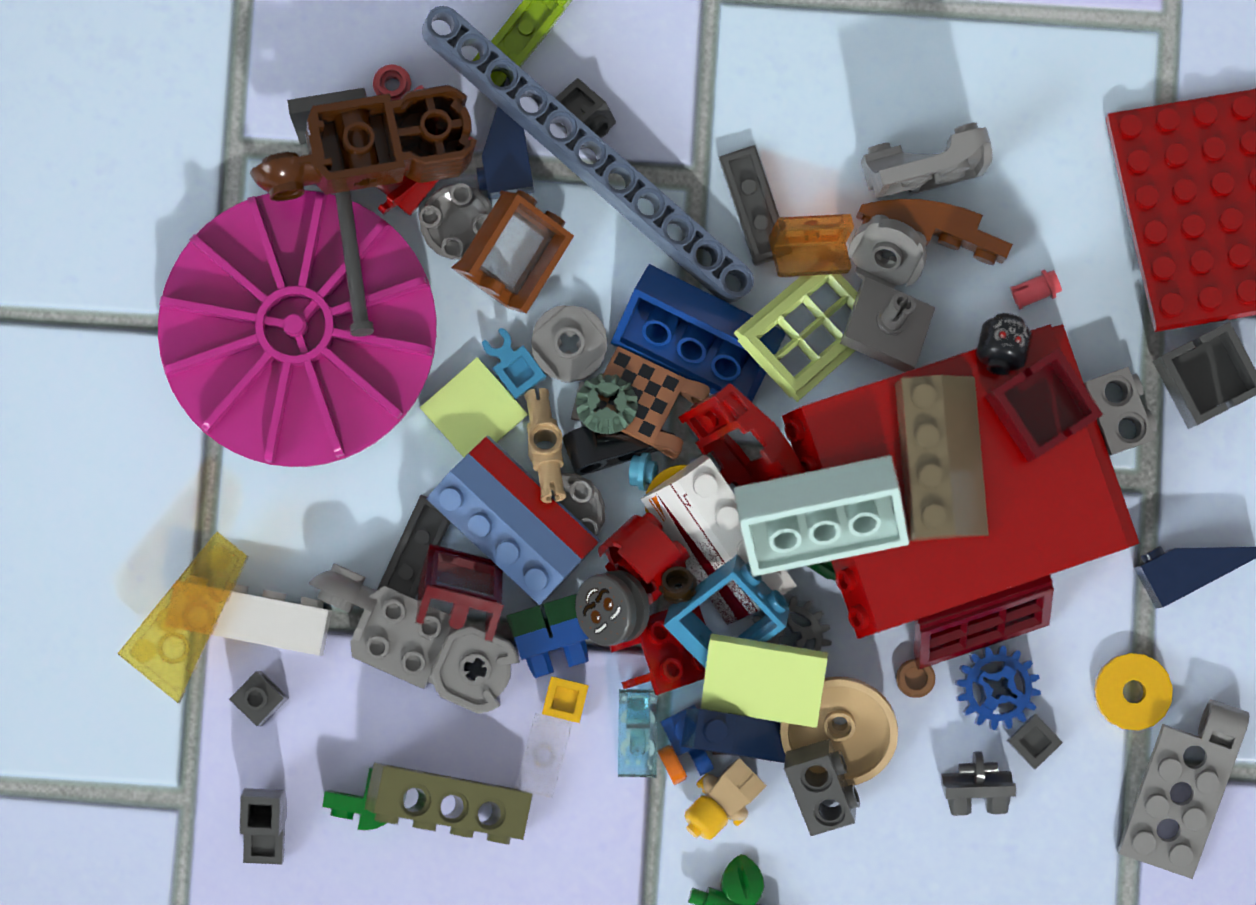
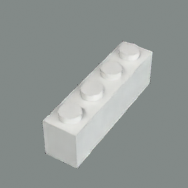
M187 575L186 582L175 580L167 627L317 656L324 655L332 610L323 609V601L301 597L300 604L285 602V593L264 589L262 597L247 594L249 586L225 582L223 590L209 587L210 579Z

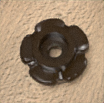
M680 566L672 567L664 572L659 591L663 593V598L670 603L687 602L696 594L697 579L687 568Z

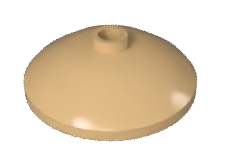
M835 676L826 677L824 680L817 728L781 722L780 735L785 754L788 751L830 739L835 752L840 750L844 756L847 766V773L844 776L849 786L852 784L858 785L874 778L888 765L897 746L898 724L892 706L876 688L855 678ZM836 717H843L847 722L839 725L833 720ZM817 765L808 768L814 773L826 771L825 768Z

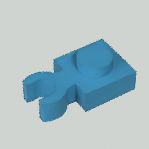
M501 328L498 330L500 336L504 339V344L501 348H492L486 340L482 342V345L489 356L499 358L501 361L493 367V370L514 399L517 400L526 391L532 389L547 377L524 345L515 352L513 351L509 333Z

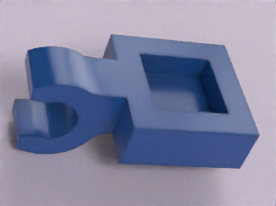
M694 704L688 708H696V706ZM686 708L660 723L677 756L679 757L689 752L700 776L714 769L706 751L681 747Z

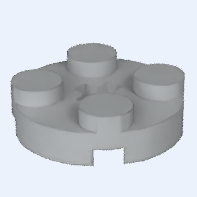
M882 214L872 216L869 222L862 224L856 230L848 249L849 260L852 258L856 266L855 272L860 279L864 280L867 276L891 288L904 284L908 287L914 284L922 274L927 260L925 248L927 241L921 232L915 231L909 225L895 219H890ZM882 249L890 250L896 256L886 259L882 257Z
M563 305L548 310L536 322L531 338L532 355L536 363L547 376L564 383L581 381L593 375L604 362L608 349L606 330L601 320L592 311L580 306ZM566 334L568 337L578 336L580 340L576 343L578 350L575 353L569 350L563 353L559 349L563 344L560 339L562 335Z

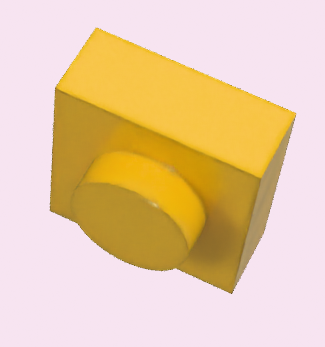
M551 676L542 714L580 723L589 685Z

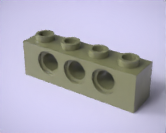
M374 762L364 809L376 813L375 820L398 825L399 818L413 820L412 827L436 831L437 825L451 827L450 834L473 838L474 831L488 834V841L509 845L511 838L524 840L533 793L521 789ZM415 788L418 792V800L413 807L406 808L403 803L404 795L409 789ZM453 795L455 807L451 813L443 815L441 803L445 797ZM490 802L492 806L491 816L486 821L481 822L478 817L479 808L482 804Z

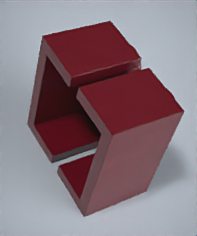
M1060 348L985 396L1028 463L1103 416V413Z

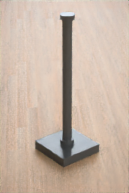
M365 88L287 100L289 115L300 145L307 144L305 133L307 118L312 106L367 97ZM351 192L335 193L353 323L350 325V333L355 337L368 336L374 332L373 322L368 319Z

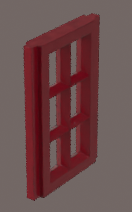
M1048 575L915 620L914 658L917 669H923L1049 626L1054 592L1051 576Z

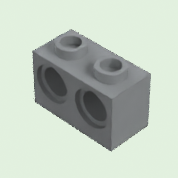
M1129 366L1084 382L1085 388L1103 413V416L1098 418L1097 422L1109 456L1155 440L1153 432L1157 431L1156 421L1152 412L1149 409L1145 410L1140 398L1144 394L1141 381L1136 373L1131 374ZM1108 383L1117 384L1121 388L1123 397L1120 403H1113L1107 399L1105 388ZM1122 419H1128L1134 423L1136 434L1133 439H1126L1119 433L1118 426Z

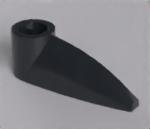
M584 426L574 429L562 437L574 473L579 475L589 474L630 461L633 455L641 456L643 452L653 453L658 451L653 446L621 431L614 434H600ZM661 430V432H665V433H669V434L675 435L674 433H670V432Z

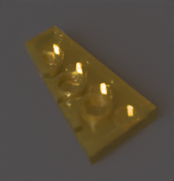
M216 532L117 654L174 701L180 703L190 678L201 660V655L218 624L226 602H228L249 556L220 532Z

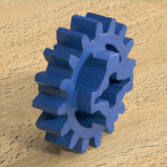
M999 646L997 654L993 655L990 647H984L983 658L972 653L969 657L973 665L971 667L960 666L959 669L966 676L964 680H955V685L964 687V693L956 696V700L967 701L968 706L965 707L963 713L964 715H969L975 712L977 714L975 724L981 725L988 719L989 728L992 730L997 729L999 721H1002L1006 729H1011L1013 725L1012 718L1015 717L1020 722H1025L1026 717L1022 711L1025 708L1029 710L1036 709L1030 698L1031 696L1041 695L1040 690L1032 688V682L1037 681L1040 677L1036 674L1029 675L1027 670L1033 664L1031 660L1023 663L1018 661L1021 655L1020 651L1015 650L1010 656H1007L1006 646ZM990 662H1003L996 672L987 673L980 669ZM1017 672L1022 680L1023 692L1017 690L1014 676ZM1002 678L1004 680L1002 687L1012 696L997 694L993 697V688L983 679L999 681ZM973 683L979 686L982 698L979 705L973 695ZM1008 702L1015 706L1006 713L992 714L999 704Z

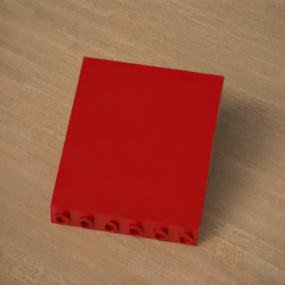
M1049 324L1031 330L1032 339L1025 366L1019 370L1010 371L1008 375H996L986 369L987 366L980 362L976 356V348L801 406L782 415L786 437L791 442L792 448L805 473L891 455L908 535L895 383L901 378L936 375L975 377L989 535L909 541V545L831 560L836 574V584L842 592L848 609L849 622L855 630L857 639L1140 544L1097 420L1028 463L985 398L987 394L1058 348H1060L1084 385L1063 324L1054 327Z

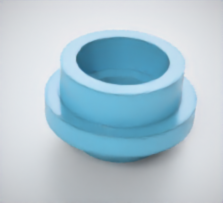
M643 452L641 456L633 455L631 459L629 483L631 486H638V489L641 491H647L649 484L658 474L657 461H652L651 453Z

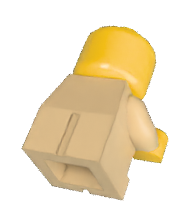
M740 758L732 762L719 777L706 773L696 783L697 787H701L703 789L702 792L706 795L700 796L685 811L684 817L688 823L686 829L695 838L701 836L704 839L711 840L728 824V819L733 820L735 826H739L749 815L745 806L751 803L767 785Z

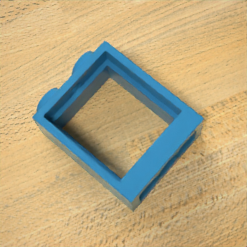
M735 555L699 583L695 588L696 594L691 600L673 603L668 607L663 626L705 668L711 633H714L692 610L732 579L766 613L763 618L737 638L767 642L787 625L790 609L784 596L777 590L772 591L763 582L761 575L752 576L749 562L745 563L738 555Z

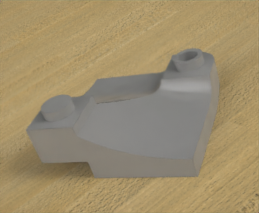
M977 122L955 128V134L951 135L946 142V149L939 154L905 153L902 151L901 145L891 147L889 142L868 148L869 154H865L861 160L868 190H874L876 199L908 191L909 195L983 176L991 165L993 157L987 128H978Z

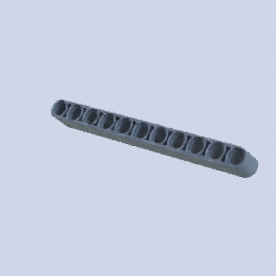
M438 6L429 12L422 26V36L428 46L715 297L727 303H732L751 291L754 283L753 274L743 262L459 13L448 6ZM436 20H442L450 26L451 33L439 35L433 30L431 23ZM473 46L478 50L480 59L476 61L467 60L462 55L461 48ZM499 71L506 74L509 79V85L505 87L495 85L491 79V73ZM531 97L537 102L538 111L534 113L525 111L521 107L520 99ZM557 122L564 125L567 130V137L561 139L553 136L550 131V124ZM579 149H591L596 155V163L587 164L583 162L579 156ZM617 173L621 175L625 181V189L618 190L613 188L609 184V174ZM644 198L651 201L654 206V214L645 215L641 213L637 205L638 199ZM668 224H676L682 229L683 239L681 241H675L669 237L667 233ZM697 249H704L709 252L712 258L711 266H703L697 261ZM727 274H732L739 279L741 284L739 292L728 289L725 283V276Z

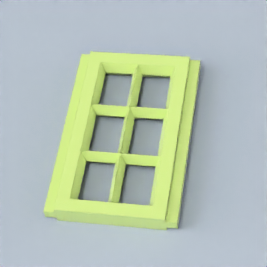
M821 258L739 327L734 334L743 348L789 398L793 397L798 402L856 351L840 344L843 333L831 322L829 317L845 304L852 310L858 292L830 262L827 263ZM826 283L840 299L825 312H822L809 297ZM802 303L816 319L798 334L784 318ZM822 324L834 337L835 341L817 355L804 339ZM775 325H778L791 341L773 355L759 339ZM797 346L811 362L793 377L781 364L780 360Z

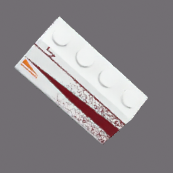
M703 454L640 498L649 513L653 514L663 526L662 531L671 541L676 540L687 549L690 558L685 564L697 579L698 584L735 555H738L745 563L749 562L740 526L735 494L712 460ZM787 570L761 575L763 582L772 591L777 590L782 595H785L797 586ZM733 579L709 597V600L727 625L762 610Z

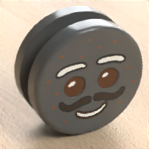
M614 570L593 575L581 584L577 592L575 602L577 620L582 631L594 643L602 646H613L634 640L644 632L650 615L649 599L643 585L630 573Z

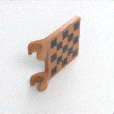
M618 346L603 375L613 376L617 374L625 382H630L637 396L638 403L634 420L621 432L653 446L672 459H677L682 451L683 440L675 435L661 432L679 395L695 404L709 397L710 388L703 383L686 379ZM598 393L600 405L597 411L608 407L611 411L614 410L616 412L614 400L617 394L606 398Z

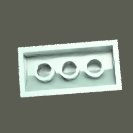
M891 455L734 488L740 526L752 576L909 545L900 491Z

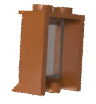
M501 190L499 193L501 196L465 254L451 268L508 309L527 314L574 235L563 228L566 222L550 211L543 213L536 208L537 200L521 190H517L516 193Z

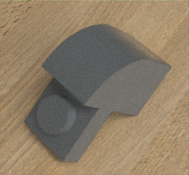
M244 788L240 796V835H244L243 863L283 864L285 821L287 819V797L285 790Z

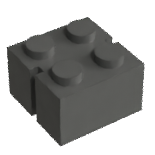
M1230 321L1153 361L1188 429L1256 396V370Z

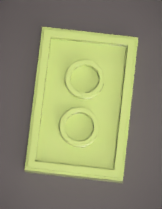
M711 633L701 709L817 728L829 652Z

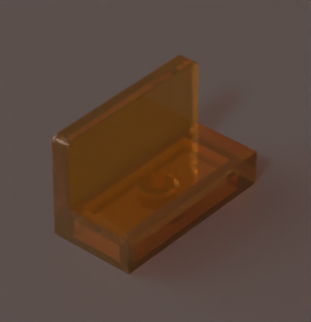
M851 214L778 217L768 237L777 275L779 277L849 273L852 265L849 260L846 242L854 229Z

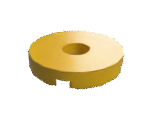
M1128 653L1112 658L1101 668L1095 679V702L1099 712L1109 723L1121 729L1139 731L1154 726L1165 717L1172 703L1173 687L1169 674L1158 661L1144 654ZM1132 680L1140 683L1143 688V696L1136 703L1128 702L1123 695L1125 684Z

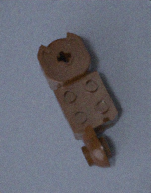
M443 85L408 91L401 99L391 101L389 93L312 106L307 118L305 133L309 155L299 156L295 152H281L269 155L262 160L261 164L252 168L250 175L261 189L269 192L272 201H288L299 198L305 194L304 186L316 184L325 195L400 183L403 181L404 175L418 183L459 177L469 166L477 143L476 139L471 138L469 140L471 118L465 106L467 96L455 87Z

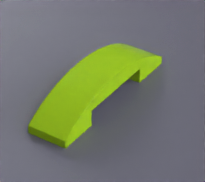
M523 0L491 42L521 67L550 32L572 0ZM479 52L472 61L480 59ZM499 71L492 72L491 79L493 83L499 87H504L506 74Z

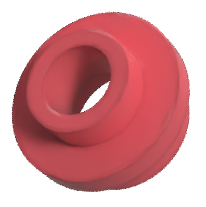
M386 65L376 72L373 79V88L376 95L390 93L391 101L399 100L406 92L411 90V79L408 72L401 66ZM389 79H397L400 82L396 90L390 91L385 87Z

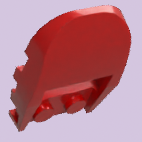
M731 383L701 402L695 403L678 417L681 423L686 422L699 440L695 444L702 454L707 455L711 453L721 468L720 474L728 485L733 483L736 487L805 473L795 451L778 426ZM737 428L743 434L750 431L764 447L759 451L762 456L750 461L728 433Z

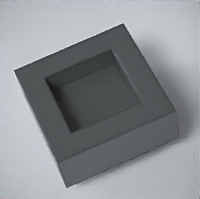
M1037 714L1029 718L1006 740L1033 769L1041 765L1063 744Z

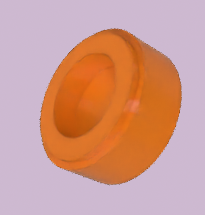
M667 745L657 750L673 784L676 785L686 780L687 775L672 745Z

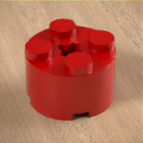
M646 512L643 516L633 515L599 546L598 553L600 557L605 553L609 559V562L605 565L608 572L622 570L635 576L643 585L649 599V605H651L663 594L659 591V586L662 584L664 572L677 566L686 568L685 562L690 558V555L681 543L676 540L671 541L662 531L663 526L653 514Z

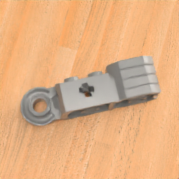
M335 563L331 570L318 574L308 583L320 589L317 599L348 613H351L354 605L364 609L350 641L352 658L422 689H426L428 683H431L441 698L477 714L492 711L501 705L497 697L505 690L509 683L512 671L511 664L520 662L518 653L511 641L495 634L492 642L484 640L485 630L475 625L454 629L449 625L450 614L430 605L424 623H415L417 599L387 586H383L377 591L363 585L366 577ZM476 658H480L485 663L482 665V668L487 667L486 675L484 677L478 675L473 680L468 677L467 674L470 671H466L465 667L467 662L474 663Z

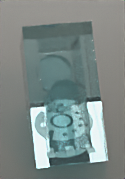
M619 689L618 777L657 778L658 695H655L654 690Z

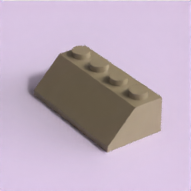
M936 375L901 378L895 383L908 541L989 535L975 377Z

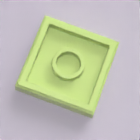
M478 357L419 407L463 458L487 435L498 443L528 416V413Z

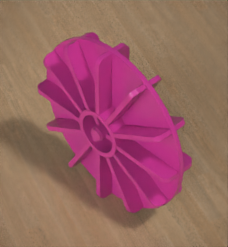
M305 190L303 196L288 201H272L269 193L257 197H249L246 201L238 203L220 213L196 235L194 234L172 267L163 295L160 298L158 316V343L166 378L179 404L191 420L217 443L238 455L253 461L283 467H311L346 459L367 449L391 432L406 416L423 390L432 366L437 338V317L429 281L417 256L404 238L388 222L356 202L352 201L368 319L373 322L374 332L368 336L355 337L350 333V325L353 323L336 197L333 194L325 195L321 191Z

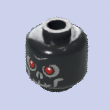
M1009 313L997 314L994 318H990L983 323L976 356L980 362L987 366L986 369L996 375H1008L1010 371L1019 370L1025 366L1032 332L1025 325V321L1019 316Z

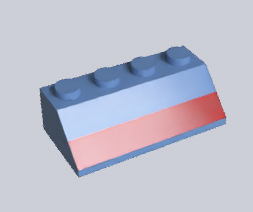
M488 435L445 476L426 498L539 605L556 591L601 541L560 502H555L553 495L551 496L552 503L542 502L539 482Z

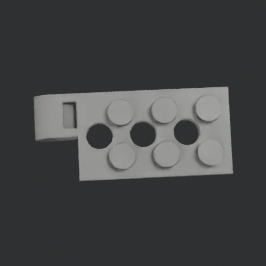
M1210 699L1200 720L1199 736L1162 724L1117 849L1118 854L1193 879L1249 723V712ZM1191 746H1200L1204 750V759L1196 766H1189L1183 760L1185 750ZM1185 782L1191 787V795L1184 802H1175L1170 797L1171 788L1176 783ZM1164 819H1173L1178 823V831L1172 838L1164 839L1157 834V827Z

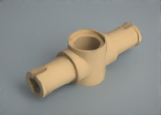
M539 388V400H537L535 389H530L524 394L530 421L527 424L528 457L533 464L534 471L538 472L541 501L552 503L551 490H553L555 502H559L566 498L561 474V467L564 465L562 432L557 425V421L552 418L549 390ZM541 441H549L554 446L550 449H541L536 444Z

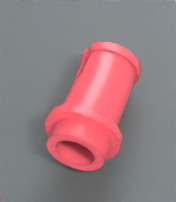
M1042 270L1040 276L1016 286H1011L1010 290L1020 310L1049 296L1052 299L1056 298V293L1061 292L1062 288L1054 270L1049 272Z

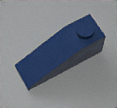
M506 77L504 87L509 85L508 77ZM497 106L482 153L483 167L476 168L479 190H487L489 200L499 199L501 190L516 193L517 190L524 191L527 194L534 193L524 128Z
M1159 546L1140 556L1143 563L1134 567L1155 608H1163L1256 559V547L1174 548L1164 552L1162 547Z
M687 708L681 747L785 763L786 755L782 747L781 723L704 709Z

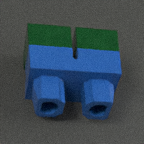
M577 594L543 604L553 635L552 638L549 636L540 605L506 615L521 660L526 659L534 678L554 673L548 652L563 648L569 667L589 661L588 648L585 641L589 638L582 631L576 616L575 602Z

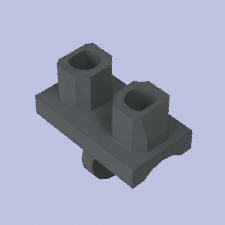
M982 751L973 752L972 763H959V773L941 774V786L953 816L971 814V798H985L987 813L1007 814L1010 797H1016V784L1013 783L1011 771H998V762H984Z

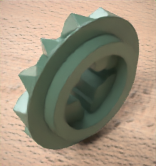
M600 373L597 377L586 380L579 392H577L576 411L578 417L587 428L600 434L620 432L627 428L636 416L638 407L637 396L630 382H625L617 374L610 376ZM598 393L606 398L617 394L614 400L616 412L614 410L611 411L608 407L597 411L600 405Z

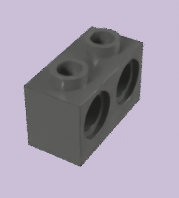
M827 739L786 752L784 771L810 836L854 824L856 808L860 807L859 795L854 784L848 786L844 776L847 773L844 756L840 750L835 752L831 740ZM817 765L825 768L826 771L814 773L808 768ZM825 800H835L839 805L828 807L822 802Z

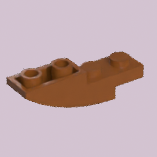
M922 199L880 200L862 204L856 215V218L862 220V224L869 222L872 216L881 214L890 219L901 221L912 227L915 231L921 232L926 238V246L929 244L932 235L939 237L938 242L954 250H959L961 246L973 251L975 259L988 265H994L995 262L1002 264L1007 259L1013 245L978 230L977 228L983 217L982 214L943 202Z

